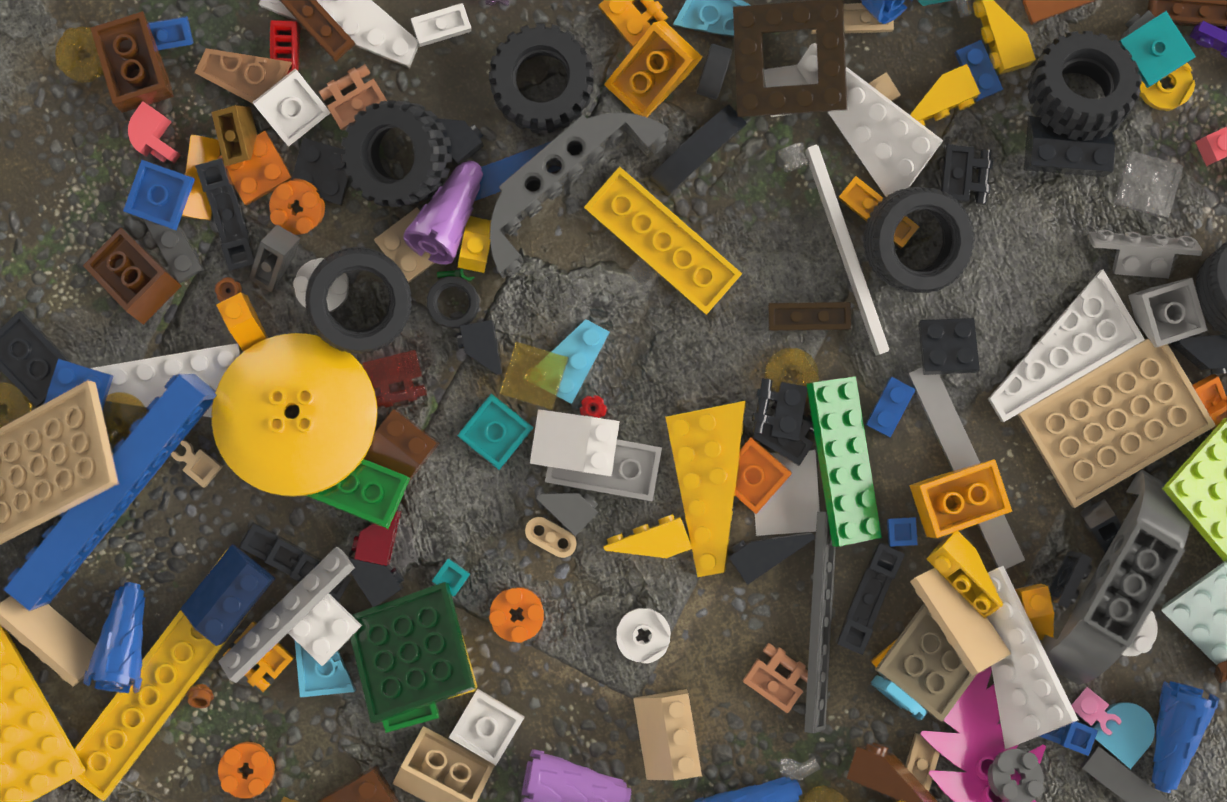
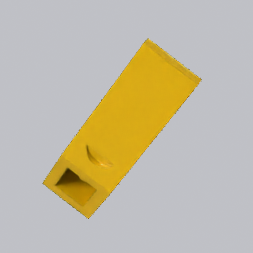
M975 0L973 2L974 13L977 18L980 17L983 25L981 28L982 38L985 43L989 44L991 50L989 58L993 68L997 69L998 75L1030 66L1036 59L1028 34L994 0Z
M965 64L942 74L910 116L925 126L924 121L934 117V120L938 121L950 115L949 110L959 107L960 110H963L975 104L974 99L980 95V91L968 65Z
M671 514L658 519L659 525L649 528L648 524H644L632 529L634 534L623 537L621 533L607 538L608 544L603 547L605 551L669 558L692 549L681 517L674 518V515Z
M959 531L953 532L943 539L927 557L931 565L984 619L1003 606L977 550Z

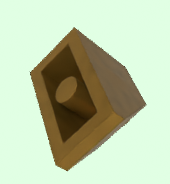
M235 105L211 112L224 166L251 160L257 136L251 107Z

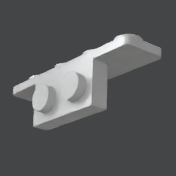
M1109 230L1089 232L1088 235L1092 246L1095 248L1117 249L1112 270L1114 274L1169 278L1175 254L1201 256L1203 251L1197 240L1189 236L1168 238L1162 234L1142 236L1136 232L1116 234Z

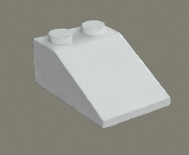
M538 409L530 464L611 476L619 421Z

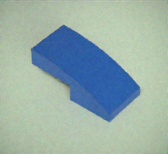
M1074 721L1040 735V737L1089 756L1098 730Z

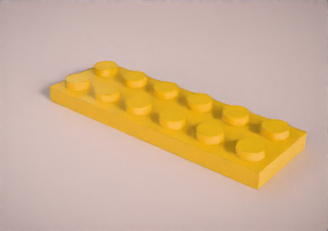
M620 166L584 206L586 211L705 315L709 313L742 275L737 268Z

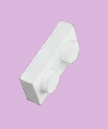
M463 3L411 18L419 47L471 32V26Z

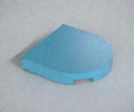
M878 675L871 681V685L901 709L909 710L913 718L920 721L927 714V711L892 681Z
M1130 702L1115 703L1110 705L1105 712L1117 715L1122 723L1118 725L1113 720L1106 722V727L1112 731L1111 736L1106 735L1101 730L1100 723L1097 721L1093 724L1092 728L1098 730L1095 740L1131 769L1150 747L1154 739L1155 727L1150 714L1141 706Z

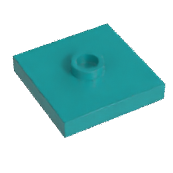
M1167 11L1119 41L1121 43L1120 47L1123 50L1127 49L1131 53V61H1136L1139 68L1138 74H1140L1147 88L1196 57Z
M491 393L457 436L500 470L534 427Z

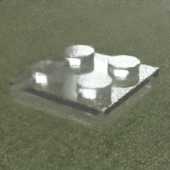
M1135 151L1128 152L1114 204L1163 219L1169 218L1184 166Z

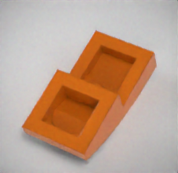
M1215 374L1192 385L1216 425L1212 428V431L1227 417V396L1219 376Z

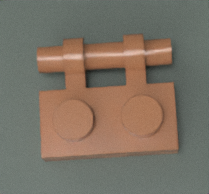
M365 64L357 69L353 67L348 70L349 74L337 81L331 80L326 83L327 87L319 91L324 101L331 96H334L336 99L335 102L327 107L342 131L347 128L349 123H356L354 116L359 111H366V106L387 101L374 78L364 84L362 78L370 74ZM355 83L357 89L343 96L341 91Z
M768 643L763 652L771 657L769 662L765 664L757 658L742 681L783 711L789 713L803 693V690L795 685L799 678L807 683L808 670L805 669L806 665L802 662H795L785 655V650L780 647L776 648ZM778 664L791 671L787 678L775 671Z

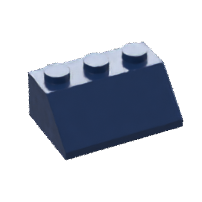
M232 544L180 610L199 633L214 645L219 646L228 639L276 578Z

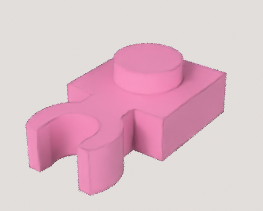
M1088 687L1071 705L1075 714L1091 727L1096 721L1099 722L1101 730L1106 735L1111 736L1112 731L1106 727L1107 721L1113 720L1118 725L1122 723L1117 715L1105 712L1109 704Z

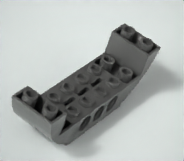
M608 113L587 119L582 115L499 186L501 194L494 208L490 229L492 256L501 277L504 279L508 275L512 278L522 269L521 263L524 262L519 252L504 236L508 233L509 236L514 234L522 226L520 222L525 217L529 216L532 218L543 208L541 204L549 198L551 201L563 191L561 187L568 181L571 183L575 182L584 173L582 169L589 163L591 165L596 164L604 156L603 152L607 147L611 145L614 148L623 141L625 132L641 151L648 156L651 152L656 155L667 145L669 129L653 119L637 114ZM574 148L582 151L578 156L569 154L570 150ZM552 166H559L561 168L557 174H551L548 170ZM536 183L540 185V188L536 192H530L527 190L529 185Z
M1142 469L1137 472L1126 491L1137 499L1058 639L1045 634L1041 642L1054 671L1078 685L1088 683L1100 676L1128 647H1131L1185 551L1183 548L1188 536L1190 521L1162 489L1165 483Z

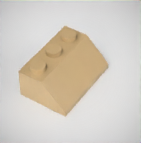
M687 689L633 698L646 779L680 780L702 776Z
M423 726L400 767L393 785L426 802H477L495 765Z

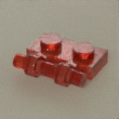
M417 350L362 363L373 388L380 387L381 395L376 396L377 407L385 406V408L394 406V403L405 400L412 402L416 401L417 397L427 395L425 384L414 387L412 380L423 377ZM404 382V390L390 392L389 385Z

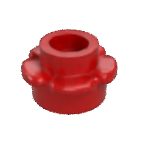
M587 396L582 400V407H580V414L582 416L600 418L606 414L607 408L600 396ZM591 406L596 407L595 411H591Z

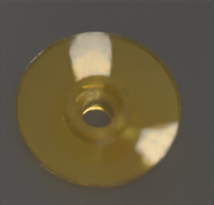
M115 392L107 395L102 413L109 442L116 445L122 439L126 440L132 433L129 429L133 423L139 418L143 419L147 414L143 403L129 393ZM119 417L122 420V425H117L114 422V418Z

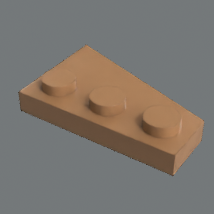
M206 48L195 73L252 103L287 75L292 62Z

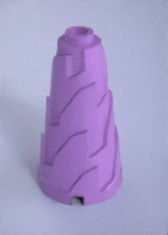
M467 161L458 165L444 185L438 188L429 203L424 205L413 222L405 230L403 235L405 243L419 256L422 257L424 252L431 254L428 259L431 262L437 264H450L453 262L463 239L464 228L473 211L472 205L480 189L483 173L478 163Z
M532 749L530 756L535 758H533V762L528 761L522 788V795L529 796V798L524 797L521 802L630 801L631 788H627V784L623 780L597 773L563 758L545 754L544 751Z

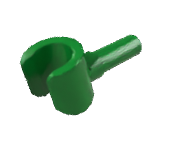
M462 268L453 271L437 272V278L458 276L471 281L475 277L464 276V269Z

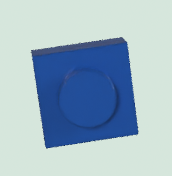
M915 517L887 519L888 545L890 547L918 545Z

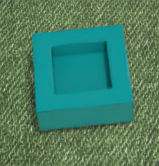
M448 558L432 582L435 584L448 583L451 595L455 597L470 576V573Z

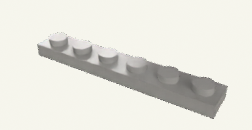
M336 546L218 661L229 680L237 683L355 568L343 550Z

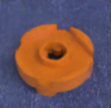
M293 179L280 184L273 191L269 202L272 223L281 226L295 235L310 232L321 223L325 213V203L323 198H320V195L317 193L318 189L310 182L302 179ZM296 200L299 201V206L303 207V211L295 213L291 207V204L295 203Z
M522 587L510 588L498 594L492 602L489 620L493 630L501 638L510 642L521 643L531 639L538 633L544 621V609L540 598L531 590ZM520 607L523 609L522 616L524 619L522 621L517 619L514 622L511 620L512 614L510 610H517Z
M241 742L225 752L218 766V777L221 787L225 792L238 798H252L261 794L269 786L274 777L275 765L272 757L264 750L263 746L254 742ZM244 763H249V768L253 769V773L249 774L248 777H244L243 773L239 770V768L244 766Z

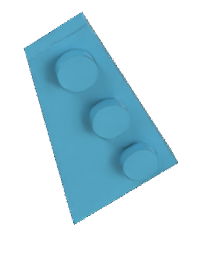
M686 0L673 26L734 37L733 7L749 6L750 4L743 0Z
M585 319L524 379L572 404L610 332Z
M295 641L300 697L356 691L339 650L325 665L321 666Z

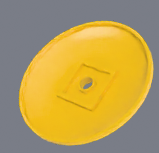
M302 333L270 337L254 344L240 354L225 371L215 392L217 396L213 399L211 413L212 430L216 445L221 456L233 472L259 490L275 495L293 497L324 491L351 474L361 463L371 446L378 415L373 385L357 359L351 353L330 346L319 336ZM290 405H297L300 409L299 415L294 419H288L285 416V411Z

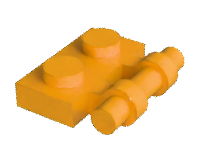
M636 0L602 1L598 8L632 48L651 25L648 22L653 17L658 22L668 19L667 15L662 11V5L658 1L640 0L647 8L643 14L633 5Z
M255 621L252 622L234 643H238L257 623ZM277 643L257 662L260 666L258 670L255 671L251 668L244 676L249 679L247 682L252 687L256 686L264 692L271 684L263 676L268 673L272 678L276 679L295 657Z

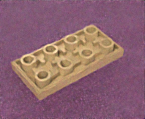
M935 568L910 581L917 595L922 599L932 618L937 622L947 641L953 646L962 660V664L968 669L972 677L1011 654L987 617L984 619Z
M12 596L0 603V625L16 637L22 645L30 649L43 663L50 666L64 681L72 686H75L84 678L85 671H88L90 660L96 647L91 640L49 604L28 611Z

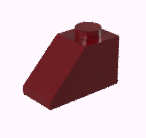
M396 510L389 529L373 523L362 530L359 536L354 537L352 552H356L354 559L385 566L390 564L401 511Z

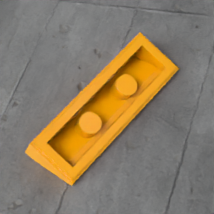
M192 134L190 136L185 175L194 178L195 181L182 214L185 218L208 221L212 219V210L207 194L203 192L195 166L219 159L221 150L217 139Z

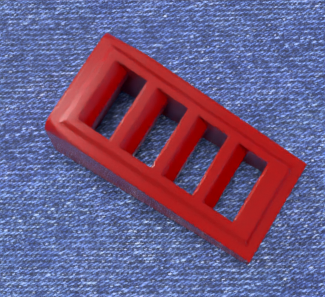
M271 20L270 59L292 62V70H289L287 74L294 69L299 72L301 26L296 21ZM279 31H289L291 35H279ZM279 42L291 43V47H281L278 44ZM278 54H291L292 58H278Z

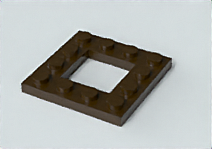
M812 0L733 7L737 114L739 118L848 110L844 0ZM816 30L818 84L765 87L763 34Z

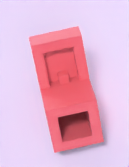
M142 101L132 115L128 125V136L133 147L146 157L151 151V154L163 163L166 159L175 163L181 156L159 140L171 124V121Z

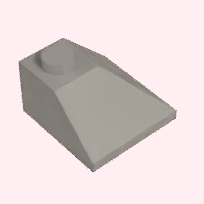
M1192 278L1155 286L1128 295L1135 320L1154 347H1160L1207 331Z

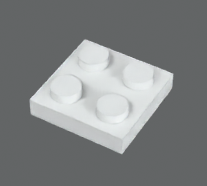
M296 69L252 102L288 147L331 113Z
M328 593L288 634L323 666L362 625Z
M477 689L449 738L492 764L497 765L523 721L524 716Z

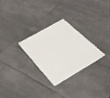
M809 450L800 466H797L778 453H771L792 474L760 511L755 514L756 536L816 532L817 512H820L816 451Z

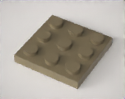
M925 604L921 606L875 668L879 674L897 685L938 722H943L976 676L972 677L968 669L964 667L962 660L953 646L947 641L945 634L932 618Z

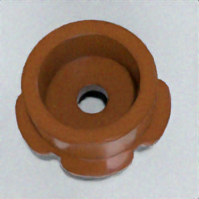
M230 277L223 278L215 286V293L220 302L242 292L240 283L235 282ZM228 288L231 289L230 293H226Z
M196 684L186 693L188 704L195 708H206L210 705V701L214 699L212 690L204 684Z

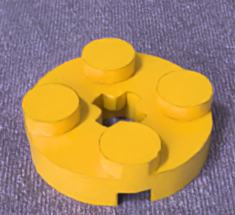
M1186 63L1162 78H1171L1169 83L1173 85L1172 88L1167 87L1164 89L1161 86L1160 80L1147 88L1141 79L1139 96L1150 107L1157 110L1171 111L1188 101L1195 88V79L1193 80L1190 65Z

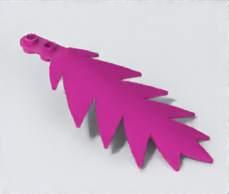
M991 666L975 676L943 720L958 733L920 732V735L931 747L953 765L965 771L930 770L928 772V775L953 802H1005L999 795L996 796L992 792L988 782V769L1000 752L1017 749L1018 745L1005 750L1001 723L997 725L1000 716L995 686L993 684L986 689L992 671ZM1041 745L1029 751L1035 754L1039 764L1041 763L1046 746ZM1014 770L1015 772L1011 775V780H1016L1018 785L1021 776Z

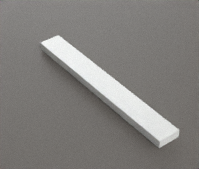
M819 146L808 147L805 155L875 356L888 352L889 347Z

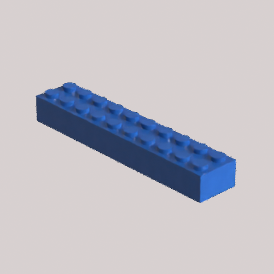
M179 374L178 376L174 375L164 386L167 390L160 398L157 396L148 405L147 410L149 412L143 419L139 418L129 429L132 433L126 440L122 439L113 448L112 453L114 455L112 458L118 484L60 514L62 519L56 526L52 525L43 534L42 538L45 540L41 545L32 548L25 556L27 562L23 567H18L8 577L7 580L10 583L4 590L28 611L51 603L162 467L171 453L175 451L180 442L184 440L213 404V399L217 396L215 394L216 391L196 374Z

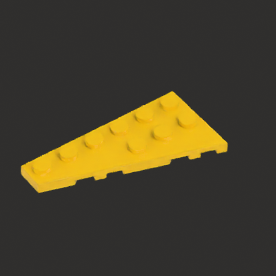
M746 401L666 417L697 577L724 573L726 571Z

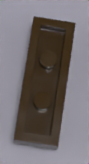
M851 302L768 304V331L851 329Z

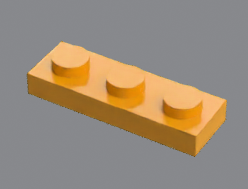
M855 176L838 199L867 222V219L870 218V213L874 211V207L882 201L883 197ZM907 216L898 224L893 238L894 244L900 249L904 247L919 228Z

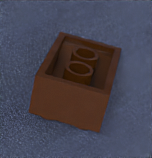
M143 11L90 28L112 103L122 113L137 109L142 101L149 105L174 97L167 71Z
M122 227L83 265L119 305L143 325L182 286Z
M393 409L374 433L371 446L363 459L408 476L410 482L440 443L400 411Z
M873 742V744L867 743L865 746H858L856 748L846 779L903 802H938L894 754L888 752V747Z
M375 765L317 802H399L378 765Z

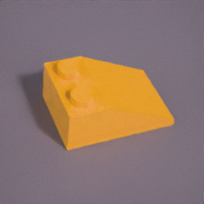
M664 20L654 22L604 85L634 114L648 118L689 75L703 56Z
M995 459L909 485L926 537L939 538L1012 512Z

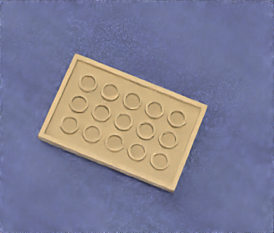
M1148 338L1018 413L1020 420L1072 508H1076L1216 426L1169 345L1154 347Z
M87 380L0 428V545L118 484L95 382Z

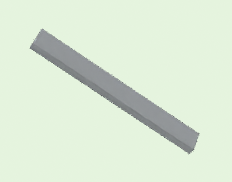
M923 367L908 373V377L914 389H916L915 392L952 471L979 464L980 461L940 375H923ZM1005 515L977 524L997 568L1004 566L1007 569L1025 561Z

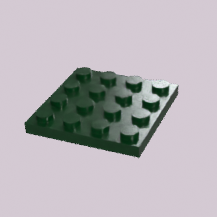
M443 582L352 615L362 625L350 638L371 723H378L476 689L448 583Z

